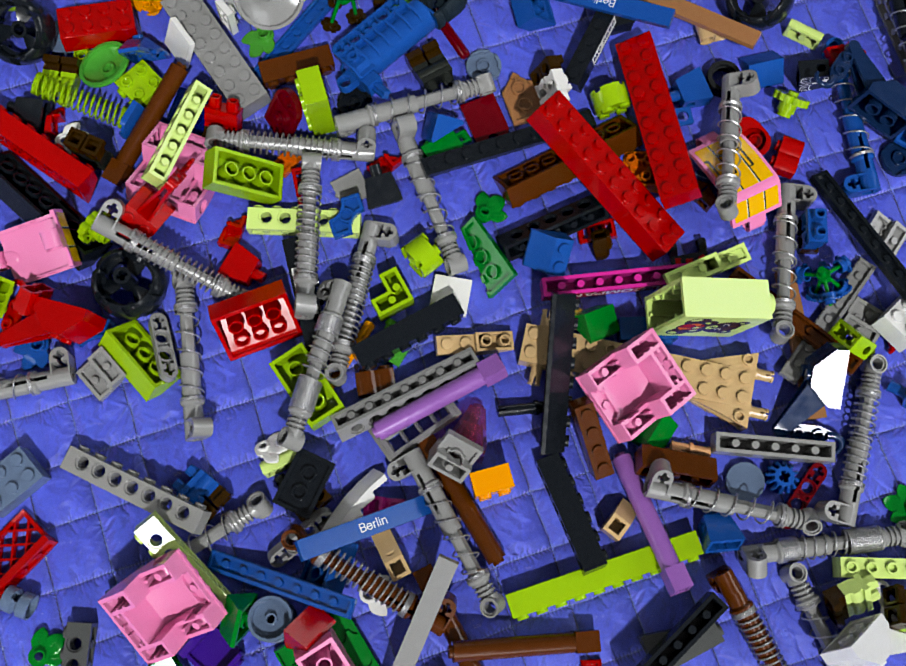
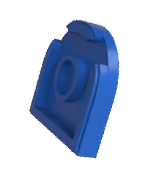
M132 100L120 121L122 127L119 134L125 140L145 109L135 100Z

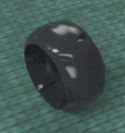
M0 0V59L12 65H31L42 61L43 55L50 54L55 45L54 37L57 34L56 24L51 12L41 4V1ZM11 7H16L17 21L13 22L11 26L3 24L6 20L4 17ZM11 35L17 38H24L28 51H15L11 43L7 42L6 39Z
M724 0V5L732 20L756 30L764 31L781 23L790 13L795 0H780L775 10L772 12L768 11L767 15L765 8L769 5V0H752L753 8L750 15H747V12L740 9L737 0Z
M115 248L108 251L98 260L96 269L92 272L91 289L96 302L110 315L124 320H134L152 314L165 299L166 288H168V277L165 268L159 269V265L156 264L154 266L152 261L148 263L146 258L142 260L140 255L136 257L137 253L135 252L130 254V252L123 248ZM145 266L152 275V284H149V290L138 286L139 281L136 277ZM123 288L125 291L133 292L135 303L131 301L128 302V305L120 304L112 299L110 295Z

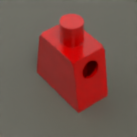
M235 242L217 273L220 272V275L223 274L228 277L230 281L247 287L252 284L253 280L262 284L267 277V273L260 270L262 267L261 261L237 242Z

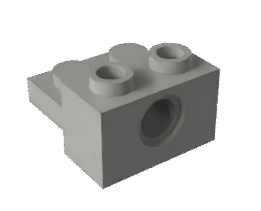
M448 429L442 438L439 437L429 450L427 466L461 484L472 471V465L481 456L484 447Z

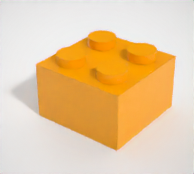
M509 463L469 473L468 476L474 500L479 499L480 502L491 499L492 495L497 493L499 497L508 495L515 487Z

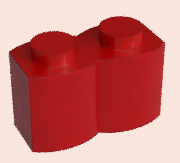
M785 135L781 140L778 139L774 146L776 153L775 156H771L769 164L777 175L788 179L793 177L805 142Z
M44 283L20 286L13 309L23 316L34 314L33 305L36 297L39 296L51 300L54 288Z

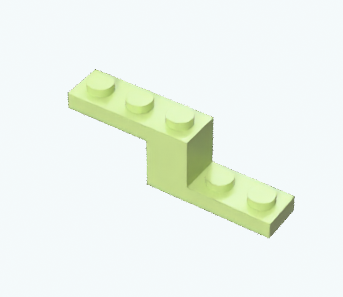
M743 242L722 252H714L669 271L662 276L666 284L673 282L681 276L713 277L752 260Z

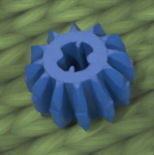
M775 461L773 466L769 465L767 467L769 472L764 473V476L769 477V480H766L765 483L772 484L770 487L771 491L776 489L777 494H782L783 491L788 494L790 489L797 488L795 482H799L800 479L796 478L795 475L799 471H792L793 464L787 466L786 461H781V463ZM784 475V479L780 480L779 476Z

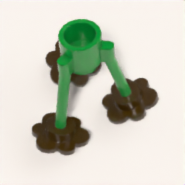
M329 0L328 5L334 8L331 18L325 17L321 21V25L327 32L336 33V31H340L341 26L335 20L338 9H341L342 6L350 1L352 9L346 14L349 24H360L367 16L363 13L362 9L356 8L355 0Z

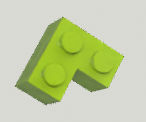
M396 266L379 274L380 282L386 292L372 299L371 304L380 322L413 306L414 298Z

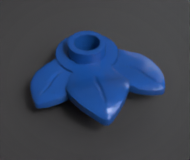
M47 339L17 345L13 352L23 355L21 369L30 370L36 365L43 369L49 361L48 349L50 343Z

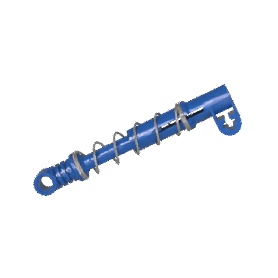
M838 37L828 39L821 52L823 59H826L823 51L827 47L844 45L843 40ZM849 69L846 76L836 82L831 88H837L840 100L834 103H841L844 115L840 116L839 119H842L845 130L843 134H846L849 145L847 150L851 152L849 159L856 171V174L847 176L840 187L849 198L877 193L881 190V186L873 161L875 157L874 150L869 146V133L865 131L864 120L862 121V118L847 108L853 99L852 95L856 91L854 84L848 82L851 76ZM849 85H853V86H854V91H853V93H851V89H850V86H849Z

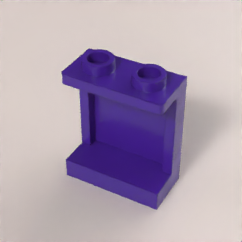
M218 626L213 631L191 638L178 652L183 659L187 658L194 666H240L244 662L242 657L246 653L237 645L235 648H231L219 632L220 628Z

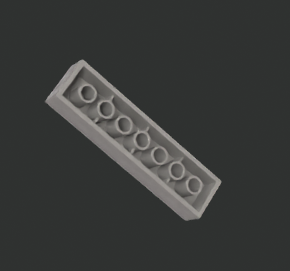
M162 0L160 2L170 18L176 16L195 42L193 52L226 100L232 97L239 99V106L243 108L242 121L271 103L267 91L203 0Z

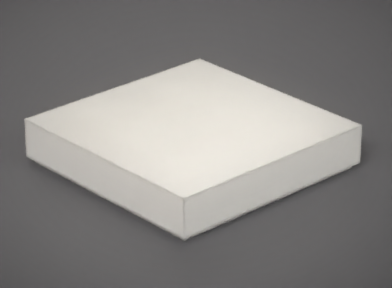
M175 16L169 20L164 43L175 59L189 68L195 42Z
M435 274L430 305L453 293L464 311L463 317L466 318L473 280Z

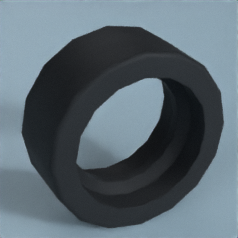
M726 60L713 63L705 75L713 96L720 98L722 87L714 82L713 74L716 71L727 73L740 71L734 63Z

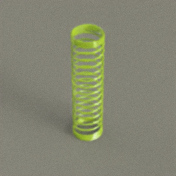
M38 72L34 77L31 86V94L35 96L41 95L43 99L47 97L48 101H51L53 99L54 103L59 102L60 106L65 104L66 108H69L71 106L72 110H75L77 108L78 113H80L83 110L84 115L88 114L89 112L90 117H93L95 115L96 120L99 118L101 119V122H104L106 120L107 124H110L112 122L113 127L117 125V127L121 129L122 125H120V121L128 108L127 106H123L120 113V117L114 125V119L119 108V103L115 108L113 117L108 123L109 113L114 103L113 101L109 106L106 117L102 120L103 111L106 107L108 99H105L102 111L100 115L96 118L97 109L101 103L102 96L99 97L96 109L94 113L91 115V108L95 101L96 94L93 95L90 107L88 111L85 113V106L89 99L90 91L87 93L84 105L79 111V104L83 97L84 89H82L78 99V103L73 109V102L76 98L78 87H76L73 93L71 103L67 106V99L69 98L73 87L72 84L68 88L65 101L61 104V97L63 96L67 83L65 82L63 84L60 96L58 100L55 102V95L59 89L61 80H58L55 86L54 94L52 98L49 99V93L53 87L55 78L53 77L51 79L47 94L43 97V91L47 85L49 75H46L45 77L44 73Z

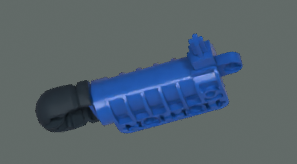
M388 0L333 45L332 52L335 58L342 64L340 67L342 75L336 81L340 92L350 93L355 88H358L360 91L367 92L371 96L376 93L382 99L387 100L391 91L384 86L379 74L435 28L440 30L446 25V22H450L465 8L467 0H412L409 3L405 0ZM382 15H387L385 19L379 20ZM355 37L359 38L358 41L351 42ZM345 81L350 82V84L345 87L341 86L342 83Z

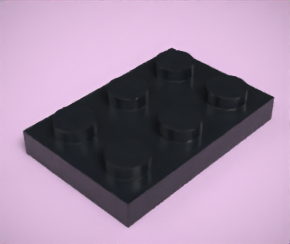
M301 448L296 453L272 502L309 520L336 464Z

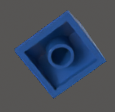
M771 50L738 58L741 71L754 70L757 72L761 89L783 84L784 57Z
M427 111L421 138L424 141L434 143L463 125L464 122L460 119Z

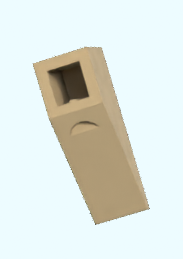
M390 529L371 536L393 582L412 573Z

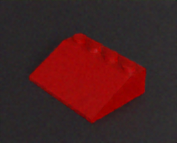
M282 279L207 306L210 321L230 361L303 335L298 319L294 318V309Z

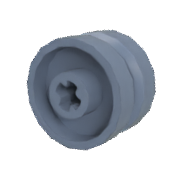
M272 595L265 596L257 600L250 608L247 617L248 628L251 634L259 641L273 644L284 642L283 630L297 617V612L294 606L286 599ZM271 618H275L273 623L270 622Z

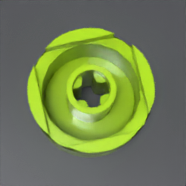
M619 81L605 84L599 87L600 91L597 93L593 90L589 94L596 116L600 120L609 118L610 114L617 113V115L627 112V108L631 105L624 81L621 84Z
M423 232L400 249L404 258L408 257L411 268L421 278L427 277L444 263L439 255L441 254L439 248L435 244L431 245L428 237Z

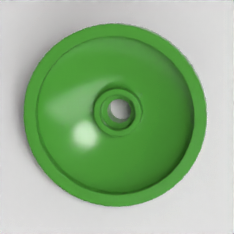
M108 41L90 50L80 64V79L87 86L93 88L105 87L117 81L124 74L129 64V60L118 53V49L123 44L117 41Z

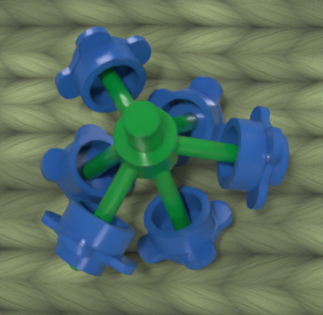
M837 255L833 261V266L827 265L825 261H820L818 268L813 273L806 263H803L802 266H797L795 269L797 284L809 282L812 277L818 280L817 285H811L806 288L807 295H805V299L817 303L824 302V306H832L836 303V299H841L852 290V286L848 283L849 280L844 278L835 281L831 278V275L836 271L840 274L846 271L852 272L849 258L845 255L841 257ZM829 282L832 283L831 292L829 291L828 287Z

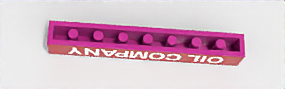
M688 263L541 278L542 301L551 300L552 292L576 293V298L660 289L667 285L662 276L663 274Z

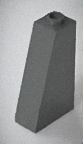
M714 623L674 666H680L724 642L725 640L722 636L724 632L718 623ZM671 629L637 636L646 655Z

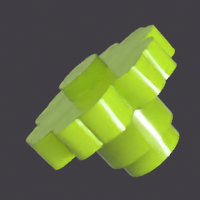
M775 88L772 94L773 97L780 100L776 114L789 119L791 115H794L797 107L807 109L810 101L799 96L800 93L793 90L786 91Z
M93 211L80 224L77 233L79 234L78 238L83 243L88 244L91 240H96L99 243L107 244L111 241L91 230V226L99 211ZM104 211L103 214L111 218V214Z

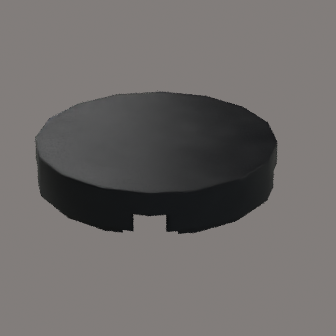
M355 88L350 93L341 92L337 99L339 114L365 108L367 104L373 103L372 96L367 92L360 91L358 88Z

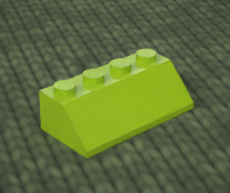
M136 319L106 330L98 344L99 347L103 346L125 371L128 381L146 402L164 393L181 378L178 368V374L173 382H164L160 379L151 337ZM165 352L160 353L163 359H169ZM167 365L165 372H168V374L171 375L172 373H169L168 370L169 365Z

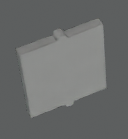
M359 168L330 182L336 193L335 197L340 202V198L359 193L361 200L367 198L365 179Z

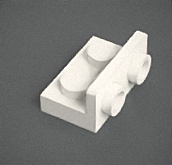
M215 0L220 21L234 36L239 30L237 26L238 20L235 17L237 12L233 0Z

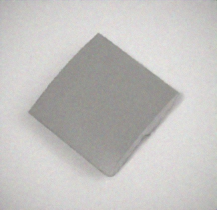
M879 210L874 211L868 222L896 256L906 239V228L897 220L891 221Z
M857 296L842 319L874 343L880 337V334L871 325L880 317L883 311Z
M100 346L87 358L88 362L76 374L95 397L103 402L120 385L127 374L107 350Z

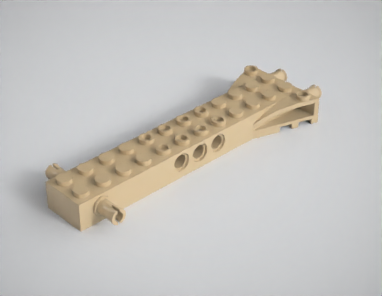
M542 309L540 325L526 323L517 365L531 367L527 382L529 385L533 384L535 378L534 386H540L542 370L546 371L550 311L547 317L548 309ZM573 333V337L577 338L576 349H572V357H575V368L571 369L570 376L577 377L596 361L623 343L601 339L590 344L581 334ZM759 353L706 360L671 354L696 392V395L688 402L708 413H712L723 422H728L739 431L748 428L749 417L763 421L768 419L766 413H769V409L755 407L751 404L755 380L772 383L774 380L772 375H775L774 371L763 370L757 367Z

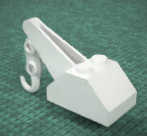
M877 580L879 587L876 589L881 597L878 600L881 606V613L850 621L821 652L820 656L827 666H884L887 663L886 659L890 655L906 653V632L890 629L889 623L885 618L884 609L888 607H884L881 585L889 587L890 585L886 581ZM892 614V622L897 621L896 616Z

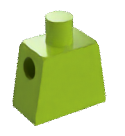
M841 318L828 332L851 353L863 360L873 355L877 347L868 337ZM848 333L854 336L851 340L846 339Z

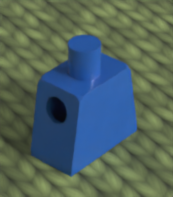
M700 67L677 78L670 92L673 102L677 101L680 108L706 106L710 104L714 97Z
M714 511L703 512L704 515L697 525L704 554L739 550L746 538L730 515L724 517L720 513L716 514Z

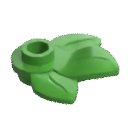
M259 28L257 31L248 32L241 42L250 45L249 56L252 58L259 57L263 52L270 54L275 47L273 41L274 32L273 30H262Z

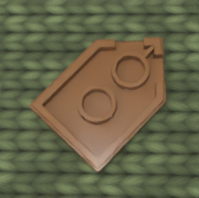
M513 72L502 92V96L513 125L518 127L527 124V119L541 105L532 80H526Z

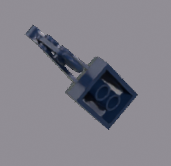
M851 40L844 47V51L838 54L829 69V79L827 82H823L819 78V71L815 72V82L821 88L827 89L842 80L850 69L857 95L850 101L847 108L890 140L906 130V87L896 80L886 81L858 41Z
M827 342L805 358L804 364H801L800 375L804 381L772 426V432L776 437L789 435L795 439L817 441L833 439L839 443L838 448L835 449V454L840 453L844 449L845 440L841 434L832 432L821 425L803 423L825 405L828 408L841 409L850 351L842 344Z

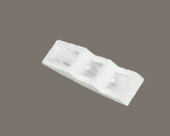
M374 468L367 473L342 499L330 515L321 532L363 517L361 509L375 499L373 491L387 481L386 475Z

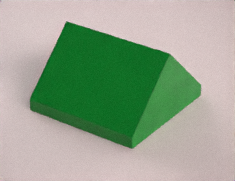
M613 304L595 305L575 313V318H578L577 331L590 344L620 331Z
M670 416L657 419L631 442L639 447L641 444H650L655 447L665 448L678 425Z
M257 593L227 594L224 608L228 614L221 621L219 632L231 648H235L250 631L247 617L250 608L257 601Z

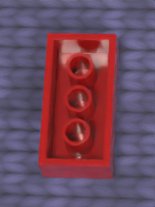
M115 0L56 9L60 39L66 52L91 49L108 41H117L123 44L127 39H132V36L138 35L135 12L131 0Z

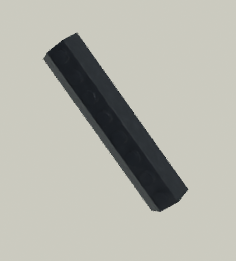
M11 150L0 153V199L25 222L50 214V209H62L82 265L75 268L80 271L94 265L113 244L110 241L107 244H103L96 240H91L88 244L83 243L78 238L77 230L80 224L85 221V218Z
M552 292L540 442L541 455L563 453L565 447L569 446V435H566V427L570 428L571 416L567 415V411L569 408L568 402L572 401V396H569V388L573 389L574 377H570L571 369L575 368V357H572V349H576L577 338L573 337L574 329L577 330L578 318H575V310H579L580 298H576V293Z

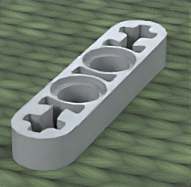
M153 313L148 321V328L158 374L162 381L173 382L178 374V366L168 321L164 314ZM155 320H158V322L161 323L159 329L157 322H154ZM162 335L166 338V341L159 342L156 336ZM166 352L170 355V358L163 359L160 353ZM167 365H169L168 370L169 373H172L171 375H169L168 372H165Z
M321 507L317 509L309 520L306 519L300 524L304 530L308 527H313V531L306 536L321 532L332 514L329 508ZM289 534L291 540H298L295 534ZM280 541L270 549L267 558L271 566L278 568L286 564L298 552L286 549L287 552L285 553L283 550L285 547H283Z

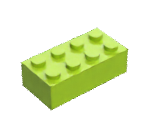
M316 65L297 70V78L294 81L309 131L313 130L315 137L336 131L319 66Z
M214 146L205 152L202 188L273 205L282 200L284 164Z
M302 342L269 363L291 398L297 379L300 376L299 374H305L307 367H304L302 364L309 365L307 362L308 357H306V354H309ZM326 377L318 380L323 386L313 415L307 421L313 431L331 421L330 415L346 408Z

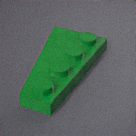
M473 216L461 228L469 250L472 251L475 266L479 268L480 278L487 288L488 298H493L518 273L480 220Z

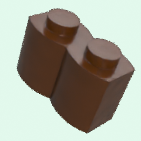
M382 365L377 370L361 371L359 369V372L355 373L358 398H367L396 384L393 367L389 368V365Z

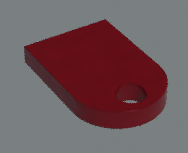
M282 88L275 92L264 116L275 134L278 132L279 138H281L282 133L285 134V138H287L289 133L293 136L302 119L300 99L291 88Z
M493 93L460 105V111L475 143L489 139L492 136L496 137L509 133L507 122Z

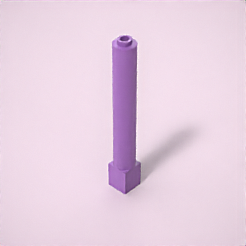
M495 353L476 363L477 367L373 422L374 427L371 430L376 439L380 437L381 440H384L484 385L490 387L507 378L506 368L498 354Z
M617 453L612 463L662 571L660 575L670 597L689 591L694 584L684 562L680 563L651 498L643 496L644 483L641 476L635 474V463L630 453Z

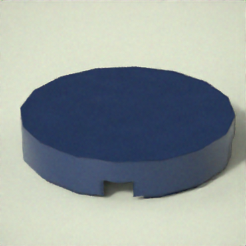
M890 142L879 154L881 168L893 177L906 176V149L895 142Z

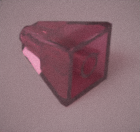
M474 403L473 405L470 404L453 428V431L484 447L483 453L476 460V462L482 464L487 448L486 409L483 405Z

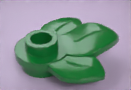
M481 192L477 196L475 216L481 223L489 221L499 223L508 217L502 211L505 205L504 197L499 195L489 197L486 192Z
M898 484L896 495H889L882 499L885 508L893 512L890 521L896 524L899 521H906V486Z
M45 627L36 631L31 639L32 649L28 654L29 663L32 666L60 665L62 663L60 651L64 647L65 642L63 634L58 633L49 636ZM41 652L43 654V658L41 660H36V653Z

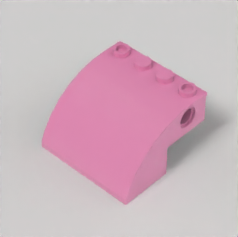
M160 121L142 142L143 161L125 182L127 200H131L145 183L154 190L157 189L141 179L169 124ZM191 133L169 177L177 168L180 169L192 157L195 158V161L186 172L187 176L173 191L168 202L176 207L170 216L196 224L208 207L215 191L202 188L205 152L208 150L204 145L205 137ZM164 189L160 195L164 197L168 190Z
M653 327L615 348L575 377L586 396L593 401L596 411L618 444L632 441L657 419L671 416L696 395V392Z
M179 548L142 566L98 600L101 607L148 665L174 657L188 639L213 631L228 614L223 603L217 599L211 587L204 582L198 570L191 565L185 553Z

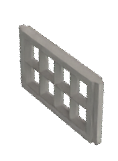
M453 402L444 407L449 415L439 422L433 414L428 415L434 425L426 431L421 428L418 422L413 423L420 435L411 441L403 432L406 428L384 440H381L380 437L376 439L371 429L368 432L391 463L417 447V444L430 435L437 433L459 418L462 413ZM400 434L406 444L395 451L389 440Z

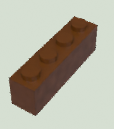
M328 44L258 62L264 88L271 90L283 84H295L294 79L297 78V70L318 65L323 76L335 71V63Z
M586 395L569 401L570 412L590 474L596 480L615 474L593 401Z
M641 444L634 453L636 475L647 476L652 462L656 459L664 458L671 464L674 475L673 482H688L695 486L701 485L702 487L710 488L718 480L716 458L708 457L707 455H696L687 451L681 452L671 450L670 448L655 447L650 444Z

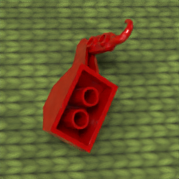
M192 157L180 169L177 168L166 182L156 190L145 183L125 205V213L120 223L131 229L136 228L139 231L141 230V232L143 231V234L146 233V237L153 236L175 211L176 207L168 202L173 191L187 176L186 172L194 163L195 158ZM164 189L168 190L164 197L160 195Z
M12 280L19 286L27 285L24 280ZM16 295L9 302L1 322L3 331L0 333V347L8 348L52 338L60 340L59 342L71 345L72 342L82 344L102 332L107 320L88 309L39 296L36 297L33 305L35 313L21 320L23 315L18 314L17 310L13 309Z

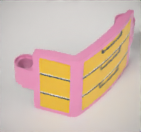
M712 131L696 139L697 147L689 150V155L715 186V179L722 174V171L716 169V165L722 163V157L716 154V151L721 148L717 140L718 134ZM741 133L739 139L742 147L738 152L741 156V163L737 166L741 171V184L737 190L739 213L735 219L730 221V226L735 229L742 225L747 232H750L765 224L766 213L782 206L781 183L770 164ZM722 150L718 151L719 155H722ZM737 153L735 154V165L739 162ZM722 164L718 165V169L722 170ZM735 168V175L739 176V171Z
M50 209V214L0 231V242L4 250L0 251V272L11 269L14 279L24 280L28 284L82 265L63 210Z

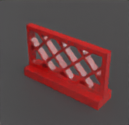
M22 509L0 532V576H2L0 578V598L8 586H17L58 544L55 538L49 536L25 509ZM25 517L27 519V529H18L19 521ZM32 531H38L42 535L36 542H31ZM18 532H26L25 543H17ZM8 533H13L12 544H4V537ZM25 546L24 555L16 558L17 547ZM3 547H11V558L2 559ZM10 561L9 570L6 573H1L2 562Z

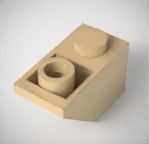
M622 498L599 529L615 542L620 541L636 517L631 503Z

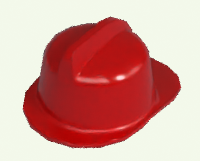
M742 117L739 123L742 128V134L757 148L762 156L765 155L771 146L769 133L754 118Z

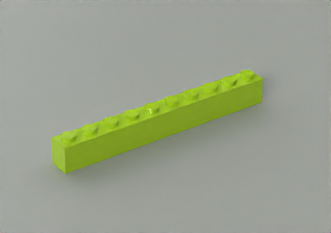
M696 530L669 538L680 562L687 560L690 563L699 560V555L704 554ZM650 545L610 558L607 560L606 567L583 576L581 569L505 594L504 596L512 619L517 618V621H522L529 618L528 614L536 612L539 615L548 612L547 607L553 605L556 608L568 605V600L574 599L577 602L587 598L585 594L593 592L594 595L605 592V588L612 585L613 589L624 585L623 581L631 579L632 582L643 579V574L650 572L652 576L662 571Z

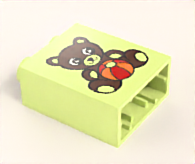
M681 276L644 297L647 330L653 327L657 335L731 337L773 319L772 314L776 307L775 297L769 291V282L762 279Z

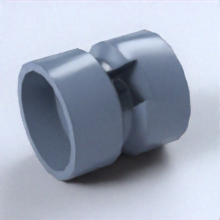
M10 585L0 598V610L8 614L14 612L15 617L26 621L35 612L39 603V595L29 591L24 593L22 588Z

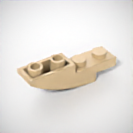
M512 331L475 332L474 334L434 337L436 356H453L469 347L472 348L475 355L514 350Z

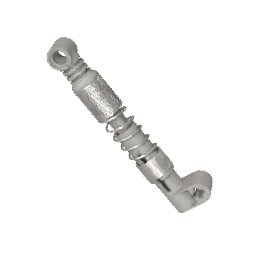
M338 278L325 280L317 290V297L325 301L326 304L324 310L318 316L314 329L316 334L312 335L314 340L312 345H309L311 347L309 354H306L309 365L302 364L304 367H307L306 373L299 374L300 376L297 379L291 401L288 405L289 416L291 417L287 418V426L283 427L277 436V444L294 452L300 451L305 443V434L303 432L305 430L304 426L307 425L305 421L312 417L323 386L318 380L325 378L321 370L328 369L327 361L332 358L330 352L335 349L333 343L338 340L344 320L342 317L352 288V284L346 280Z
M899 521L895 526L880 527L879 525L843 529L841 536H837L832 531L831 537L822 532L819 536L804 537V535H801V538L789 536L773 539L772 542L743 545L737 550V557L748 577L763 579L768 575L767 563L777 562L778 564L804 561L805 558L814 560L816 556L823 559L826 555L835 557L837 552L841 556H845L846 553L849 555L881 551L888 546L899 545L906 548V521ZM838 550H845V553L841 554Z

